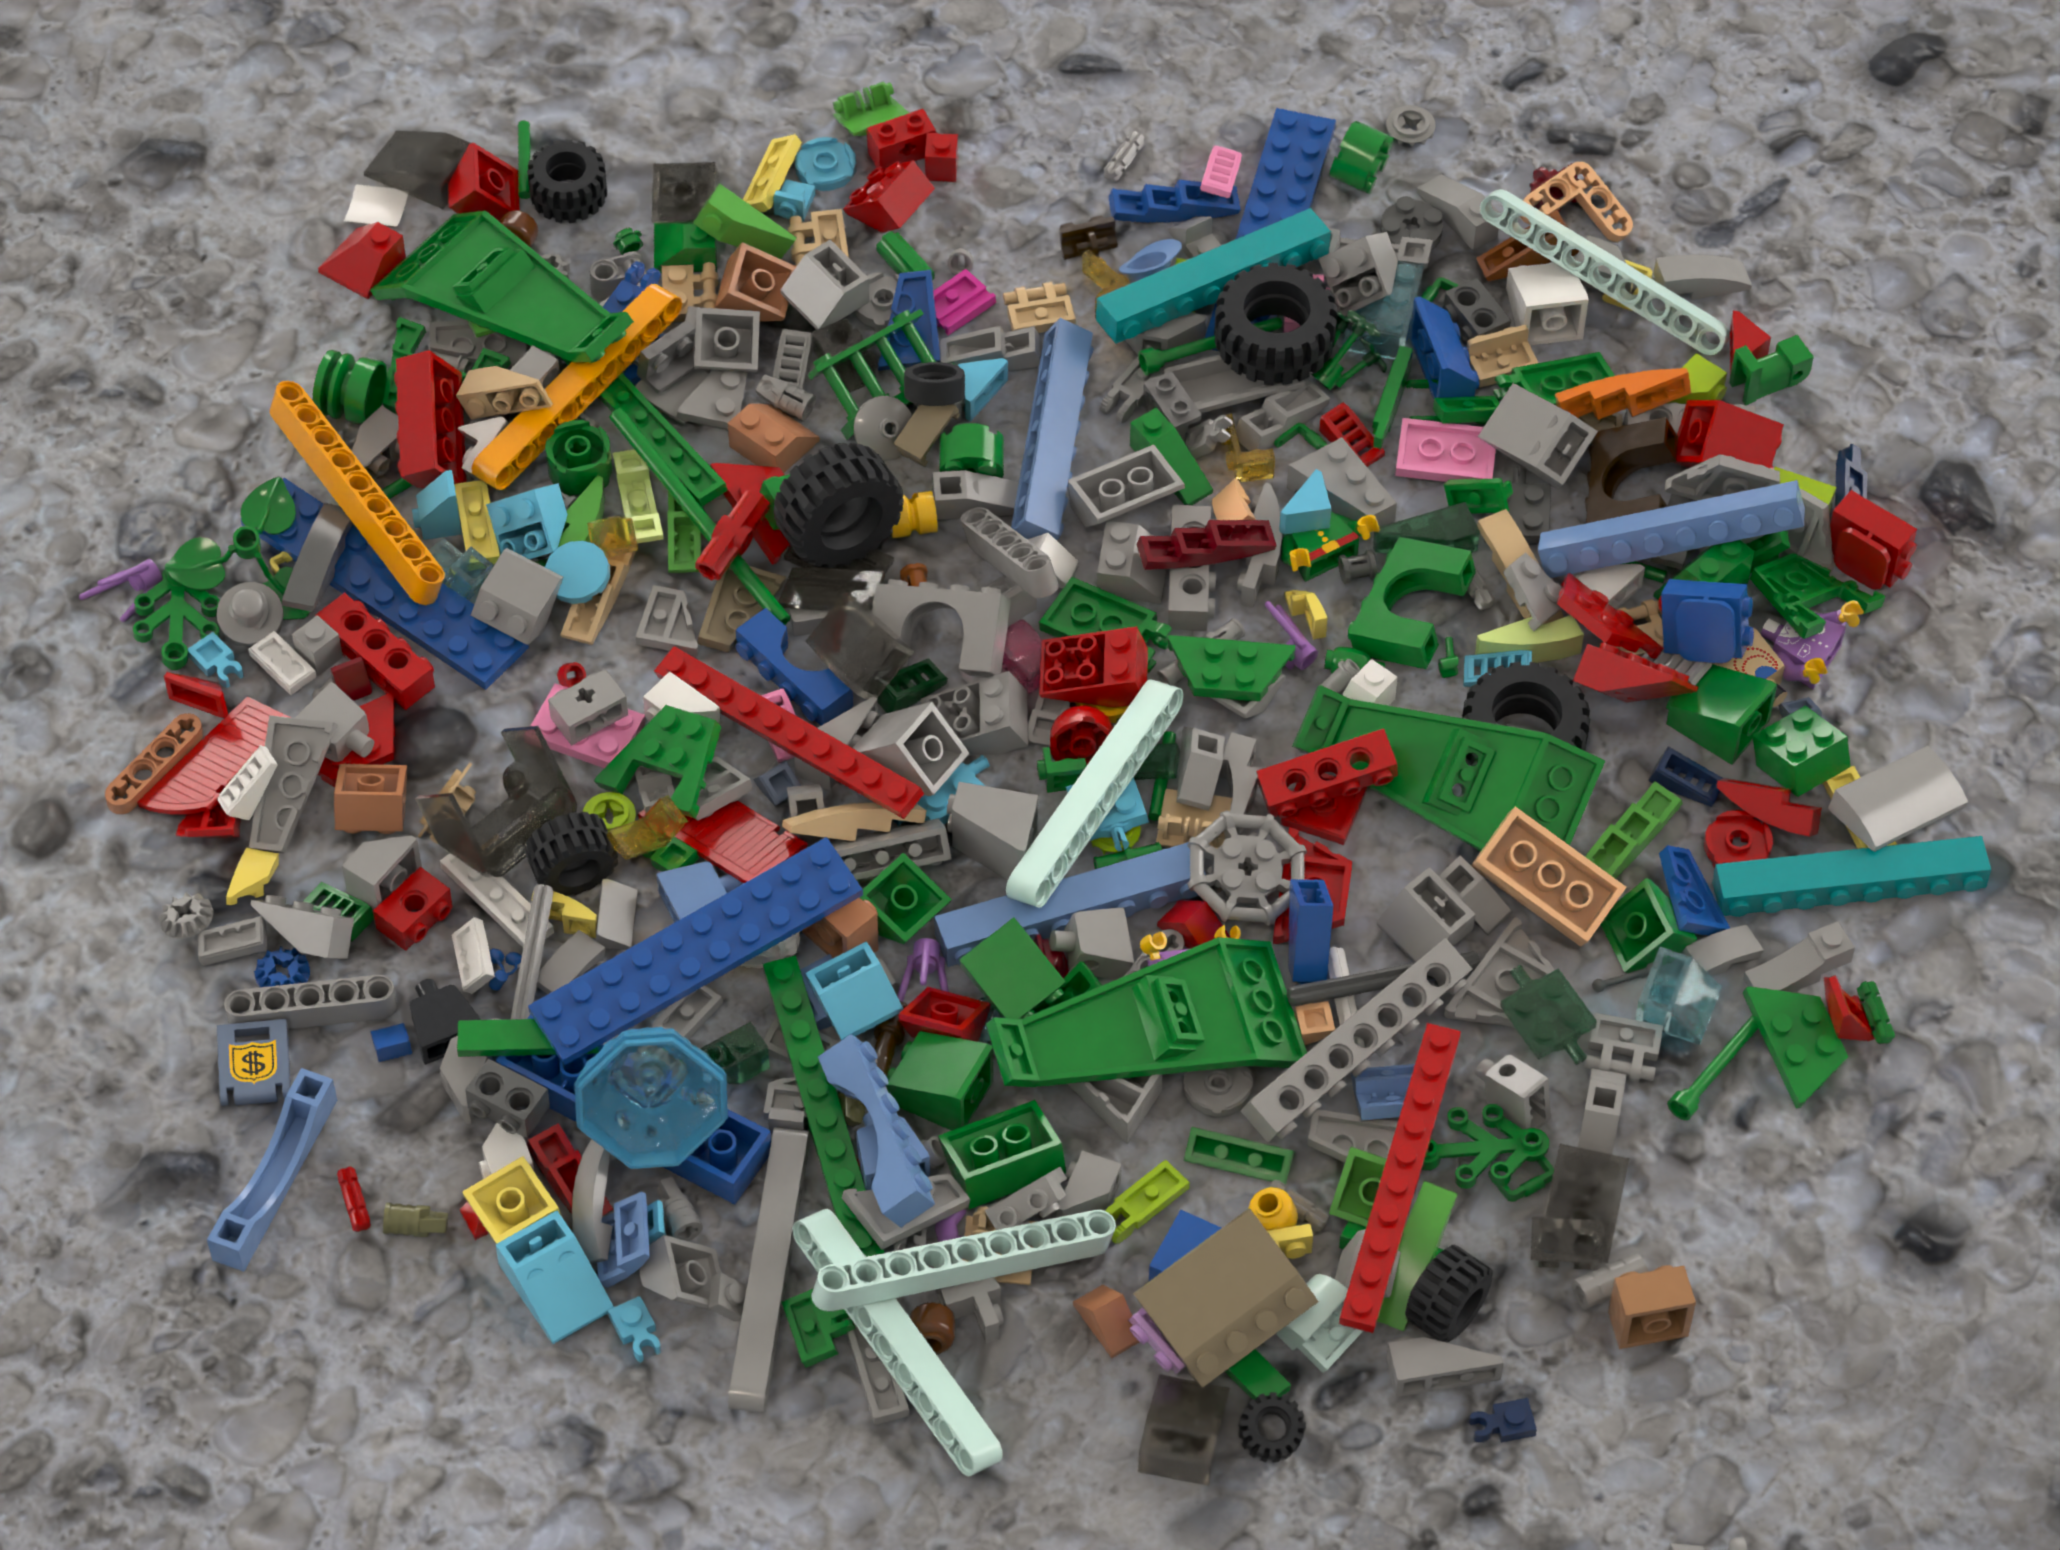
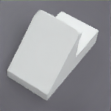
M500 416L458 427L463 436L477 443L475 447L471 446L466 451L462 463H464L462 469L473 479L479 480L473 476L471 470L475 458L509 425L505 418Z

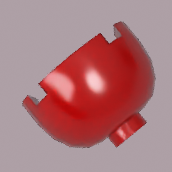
M1080 705L1068 708L1055 719L1051 727L1050 753L1055 761H1061L1066 758H1085L1086 765H1088L1114 726L1109 717L1095 707Z

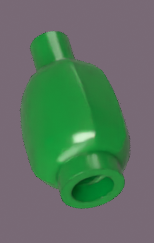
M1338 646L1334 650L1327 649L1324 669L1330 670L1333 673L1338 668L1340 661L1351 659L1361 670L1372 658L1362 650ZM1375 661L1385 668L1384 662Z

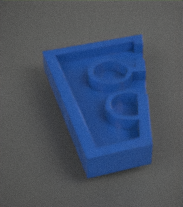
M931 270L899 273L888 326L894 323L892 319L903 311L909 310L912 314L921 309L923 315L914 323V326L935 361L941 362ZM902 330L887 338L905 368L922 363ZM881 354L878 371L890 370Z
M1667 845L1659 853L1679 931L1709 936L1729 929L1730 926L1690 850Z

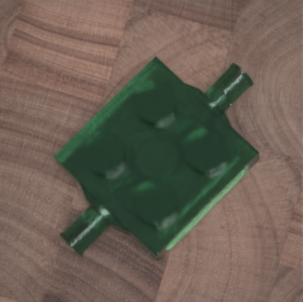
M1518 965L1517 969L1514 967L1510 971V975H1512L1520 988L1517 992L1501 1000L1500 1007L1539 1060L1555 1051L1566 1050L1575 1065L1580 1064V1061L1581 1063L1585 1061L1587 1055L1583 1052L1577 1041L1583 1034L1596 1028L1597 1020L1558 968L1542 978L1532 980L1522 965Z

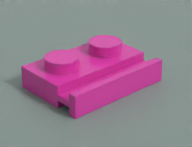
M967 269L963 270L934 290L937 326H941L949 336L996 304V295L994 293L990 294L986 290V286Z

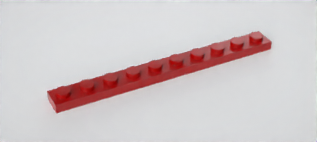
M673 646L654 670L660 679L669 672L673 673L720 707V714L902 819L906 818L924 795L920 786Z
M1427 1023L1339 1318L1340 1325L1370 1333L1375 1331L1459 1045L1461 1031Z

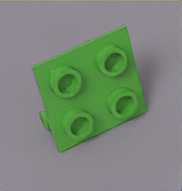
M882 81L869 86L870 91L867 87L863 88L865 103L858 90L854 94L849 93L838 97L837 101L833 102L836 112L833 114L834 118L853 136L867 135V127L908 114L909 112L890 96L894 94V89L890 82L885 84Z

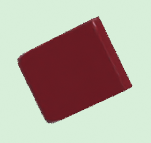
M362 657L330 668L333 683L351 700L355 701L372 694V687Z

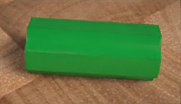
M890 231L883 235L880 242L876 244V251L898 275L899 273L931 270L932 280L935 278L934 271L899 233Z

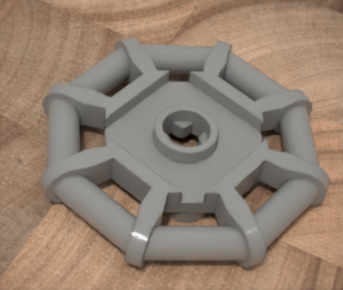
M1228 810L1221 812L1218 819L1198 836L1191 837L1187 844L1190 849V881L1187 883L1190 891H1195L1221 917L1220 920L1225 923L1227 920L1263 922L1267 926L1275 924V919L1289 908L1290 881L1282 879V864L1291 862V879L1305 880L1304 855L1307 853L1305 846L1299 845L1274 820L1275 816L1268 814V816L1231 814ZM1236 828L1260 830L1258 836L1238 835ZM1224 831L1227 839L1218 849L1211 846L1209 843ZM1268 833L1285 851L1278 853L1275 845L1271 841L1265 840ZM1204 858L1212 860V874H1204ZM1243 863H1249L1255 870L1251 872L1250 876H1247L1244 870L1238 869V866L1243 865ZM1214 885L1218 889L1221 887L1226 892L1227 902L1219 897L1210 887ZM1278 890L1282 892L1283 895L1272 905L1268 903L1266 898L1272 891ZM1236 902L1256 904L1257 908L1235 907Z

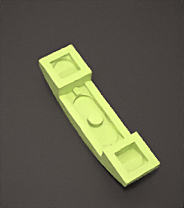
M635 449L612 453L622 509L631 545L663 540V531L659 513H657L647 464Z

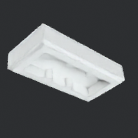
M275 631L248 649L249 655L290 695L317 677L316 671Z
M475 917L452 934L463 991L470 994L476 992L495 977L483 920Z

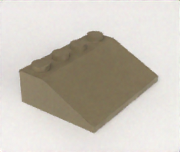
M1250 1208L1133 1293L1177 1357L1185 1365L1191 1377L1202 1388L1319 1302Z

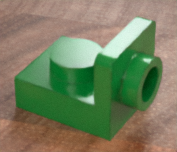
M1044 747L1042 748V760H1037L1039 780H1045L1047 793L1066 791V787L1073 785L1086 768L1085 758H1066L1061 761L1052 762L1050 748Z

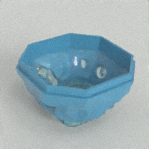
M646 1027L622 1031L617 1038L609 1040L598 1054L587 1061L574 1083L577 1127L630 1169L679 1166L728 1118L727 1075L724 1069L713 1062L706 1052L691 1044L687 1038H684L672 1028Z

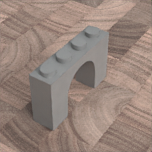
M895 579L888 580V584L876 583L865 661L878 668L903 669L907 667L912 633L918 621L930 611L949 608L956 610L964 628L959 670L969 676L991 677L1000 674L1011 600L1001 594L1000 589L982 587L981 592L970 591V587L963 585H951L950 589H939L938 584L930 582H920L919 587L908 586V582Z

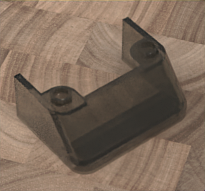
M539 726L506 728L501 731L515 760L503 773V786L509 798L473 827H470L453 793L419 795L415 798L440 847L484 877L492 878L505 875L526 858V842L528 838L532 837V833L536 829L541 828L544 823L558 816L577 812L576 799Z

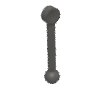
M1649 963L1646 969L1607 980L1595 979L1592 983V988L1596 992H1601L1607 986L1646 975L1655 978L1658 976L1660 968L1656 963Z

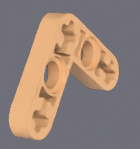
M1585 162L1571 164L1523 199L1524 202L1531 206H1535L1542 200L1544 205L1541 206L1539 211L1546 215L1556 209L1559 210L1573 199H1576L1603 235L1613 242L1624 240L1633 228V221L1630 215L1593 168ZM1575 174H1582L1584 179L1576 181L1574 176ZM1592 185L1593 188H1591L1590 191L1587 194H1585L1584 190L1588 189V187ZM1552 186L1560 188L1564 195L1563 199H1554L1549 193V188ZM1591 196H1601L1605 201V208L1595 207L1591 202ZM1609 210L1613 212L1611 215L1609 214L1606 218H1604V215ZM1520 216L1521 220H1523L1527 224H1530L1529 220L1526 217ZM1621 223L1623 226L1621 229L1615 230L1612 227L1613 224Z

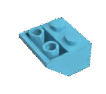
M559 483L486 504L500 554L505 548H508L530 560L552 553L558 548L568 515Z
M867 941L805 973L813 993L841 1040L850 1034L856 1037L898 1015L903 1010L888 977Z

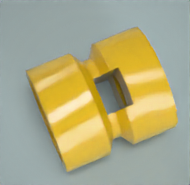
M932 491L913 493L911 499H908L903 494V511L900 512L901 516L898 524L892 527V539L910 536L913 530H916L919 535L936 533L938 531Z

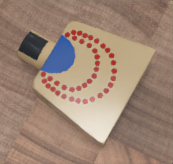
M1753 628V644L1751 647H1747L1742 659L1732 658L1726 663L1711 664L1773 681L1777 684L1773 706L1776 707L1787 696V691L1780 686L1785 666L1761 634Z

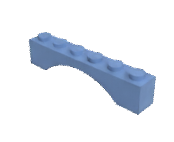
M850 1034L822 1053L818 1058L828 1083L845 1096L861 1101L872 1117L877 1133L878 1157L871 1188L882 1214L899 1227H903L935 1205L930 1193L933 1187L928 1177L921 1171L918 1165L921 1163V1158L908 1141L910 1132L897 1115L899 1106L894 1097L887 1091L888 1079L876 1065L875 1060L878 1058L876 1051L869 1042H861L854 1035Z
M303 1068L300 1069L285 1097L274 1134L258 1168L241 1194L231 1205L222 1211L207 1238L213 1261L243 1272L247 1268L337 1102L333 1079Z

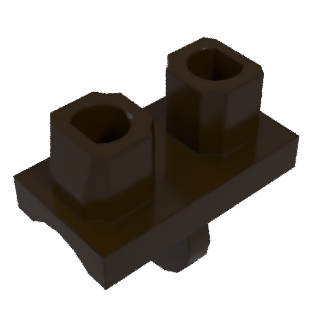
M1102 215L1091 217L1088 222L1077 225L1072 222L1061 224L1059 235L1063 259L1066 260L1088 254L1094 259L1099 257V252L1118 248L1115 233L1116 223L1113 216L1104 218Z

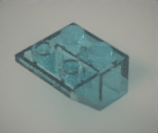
M1659 947L1638 1001L1635 1020L1664 1025L1663 1033L1700 1045L1722 986L1693 957Z

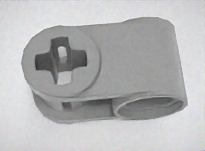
M633 251L620 256L595 261L590 267V290L592 296L601 301L609 298L622 279H625L626 271L631 267V261H639L644 264L642 254Z

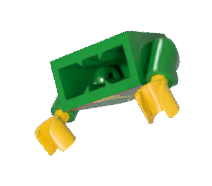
M1331 511L1330 528L1285 534L1281 544V561L1285 565L1292 567L1293 572L1299 570L1302 578L1307 582L1338 567L1339 555L1344 554L1346 557L1358 555L1359 538L1362 537L1364 540H1367L1371 537L1370 532L1380 531L1376 516L1366 515L1359 520H1352Z

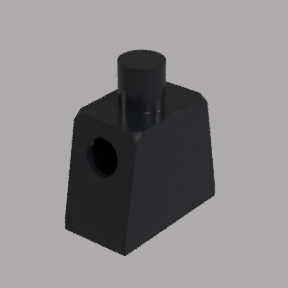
M425 979L419 982L415 987L419 997L409 1002L411 1017L424 1065L444 1058L450 1040L458 1036V1021L481 1020L455 985H448L438 989L433 979Z

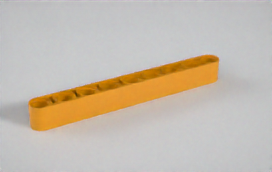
M657 284L649 285L622 311L628 312L634 321L625 330L626 335L621 340L611 343L604 350L605 355L594 363L571 362L545 388L553 403L552 407L522 411L478 454L471 468L473 476L501 491L507 488L545 450L546 441L554 434V429L562 423L575 420L640 355V352L648 347L678 317L683 305L682 299Z
M293 381L278 383L269 409L273 420L409 597L421 605L434 603L445 577L442 567L305 390Z

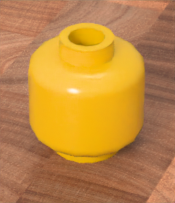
M1276 1187L1264 1188L1257 1192L1250 1200L1248 1208L1251 1209L1266 1230L1296 1226L1298 1220L1297 1209L1289 1194L1284 1190Z

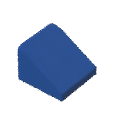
M404 1023L370 1031L378 1062L412 1054L409 1036Z

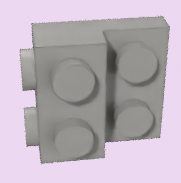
M1061 1167L986 1209L985 1212L996 1230L1029 1224L1028 1218L1038 1212L1041 1218H1044L1060 1208L1057 1201L1064 1198L1066 1194L1059 1183L1067 1178Z

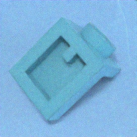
M785 179L781 191L776 190L773 196L774 215L790 219L792 216H800L802 221H804L815 196V186Z

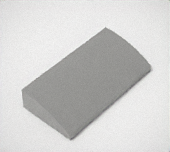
M1220 355L1163 369V374L1169 371L1174 373L1201 413L1305 387L1304 380L1299 382L1298 379L1293 380L1292 384L1282 385V382H1274V385H1264V381L1261 380L1256 382L1246 379L1245 374L1239 375L1233 371L1231 364L1227 365Z
M1925 746L1836 789L1828 810L1875 852L1966 807L1968 800L1950 769L1929 746Z

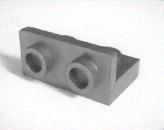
M688 320L640 352L637 375L658 394L695 370L693 341L696 327Z
M1169 371L1143 383V406L1146 411L1149 412L1157 408L1176 428L1185 443V432L1188 431L1187 426L1201 420V412L1172 371Z

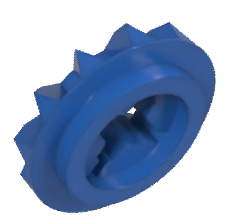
M280 946L278 950L273 952L267 950L266 955L262 959H257V967L254 971L255 979L259 987L307 983L310 977V966L306 956L298 953L295 947L292 950H288ZM276 964L281 965L283 968L287 967L289 978L281 972L277 973Z

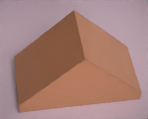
M1101 1285L1073 1301V1306L1111 1358L1140 1343L1129 1329L1133 1326L1128 1321L1132 1314L1122 1293Z

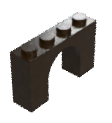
M1666 417L1597 432L1593 438V446H1590L1589 449L1591 471L1587 473L1589 493L1588 497L1585 498L1587 516L1586 522L1583 524L1668 507L1660 494L1627 501L1614 500L1618 486L1633 472L1646 467L1676 462L1678 435Z

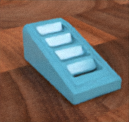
M1532 650L1464 656L1463 686L1471 687L1477 684V679L1483 674L1488 673V667L1496 668L1503 665L1504 668H1507L1513 662L1529 665L1532 662ZM1474 666L1481 667L1480 675H1474Z

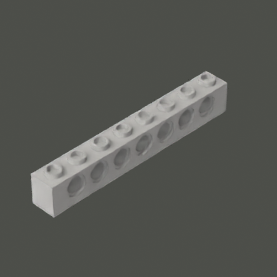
M1444 938L1252 1098L1242 1108V1114L1267 1143L1277 1135L1282 1140L1297 1127L1294 1120L1302 1114L1307 1119L1322 1106L1318 1100L1325 1094L1332 1098L1347 1085L1343 1081L1344 1078L1350 1073L1356 1078L1371 1065L1368 1058L1375 1052L1381 1057L1396 1044L1392 1040L1393 1037L1399 1032L1405 1037L1420 1024L1416 1019L1423 1012L1430 1016L1443 1005L1444 1002L1440 999L1443 995L1449 992L1454 996L1468 983L1464 977L1473 968L1452 944ZM1426 976L1435 978L1438 987L1432 986ZM1402 996L1409 997L1413 1001L1414 1007L1406 1005ZM1378 1016L1385 1017L1389 1021L1390 1027L1383 1026L1379 1022ZM1354 1036L1360 1037L1365 1042L1366 1048L1359 1047L1354 1041ZM1329 1057L1338 1059L1341 1068L1334 1067L1330 1063ZM1304 1077L1313 1079L1317 1089L1308 1087ZM1279 1098L1287 1099L1292 1105V1110L1285 1109L1281 1105Z

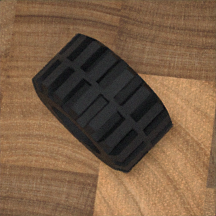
M566 139V142L561 143L557 140L553 141L551 146L547 144L542 146L541 152L536 151L532 155L533 160H529L527 174L530 200L532 205H535V210L538 213H543L544 217L549 220L555 218L556 222L562 223L563 220H569V223H575L576 219H581L582 221L588 219V214L595 215L599 211L598 207H603L605 197H607L605 163L601 154L596 153V149L593 146L586 147L585 142L582 141L573 143V139ZM564 180H575L572 182H561Z
M573 812L564 816H558L544 823L541 828L536 829L532 833V837L528 838L526 842L525 854L537 884L551 886L554 892L565 896L581 894L584 891L595 888L596 885L602 883V879H606V877L614 872V867L618 864V853L603 819L594 813Z
M1457 1245L1447 1247L1428 1264L1414 1285L1406 1306V1319L1436 1340L1446 1343L1450 1342L1467 1328L1482 1307L1492 1284V1268Z

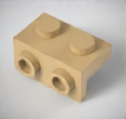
M1527 325L1508 327L1495 333L1478 335L1467 341V349L1470 356L1469 365L1471 370H1476L1478 374L1479 388L1496 384V376L1502 374L1511 375L1512 368L1538 363L1528 342L1529 329Z

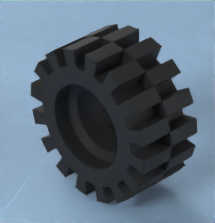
M1270 1392L1268 1396H1265L1263 1393L1258 1395L1257 1399L1249 1401L1246 1408H1244L1238 1423V1437L1242 1438V1447L1244 1450L1248 1448L1250 1450L1249 1455L1253 1458L1257 1455L1261 1457L1260 1461L1267 1462L1268 1459H1272L1273 1463L1279 1462L1281 1458L1287 1459L1299 1447L1304 1437L1306 1422H1303V1411L1299 1412L1297 1409V1402L1295 1400L1292 1403L1288 1401L1289 1396L1283 1394L1282 1397H1279L1277 1392ZM1272 1414L1283 1420L1285 1424V1434L1278 1440H1268L1260 1434L1258 1421L1263 1416Z

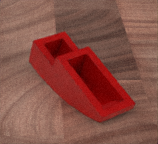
M1729 778L1717 781V788L1726 797L1747 813L1763 822L1785 831L1808 837L1818 834L1822 807L1789 802L1791 789Z
M557 1123L528 1139L526 1145L546 1180L572 1215L574 1184L582 1156L578 1149L574 1150L560 1124ZM606 1196L604 1198L602 1217L613 1211Z

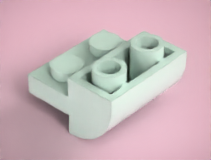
M1316 1274L1306 1284L1319 1302L1277 1332L1276 1335L1292 1351L1298 1348L1324 1373L1363 1331L1339 1324L1340 1314L1348 1289L1327 1275Z

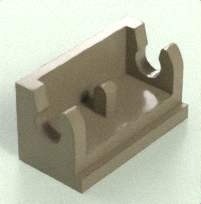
M953 404L945 406L919 405L893 444L902 456L925 467L929 462L926 460L927 453L951 418L958 420L961 415L958 413L959 409Z

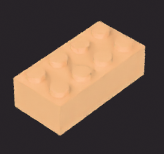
M1514 807L1507 814L1471 865L1479 874L1580 947L1590 940L1626 889L1625 885L1517 807Z

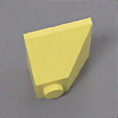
M524 1156L462 1191L463 1196L496 1244L556 1210L560 1214L558 1206Z

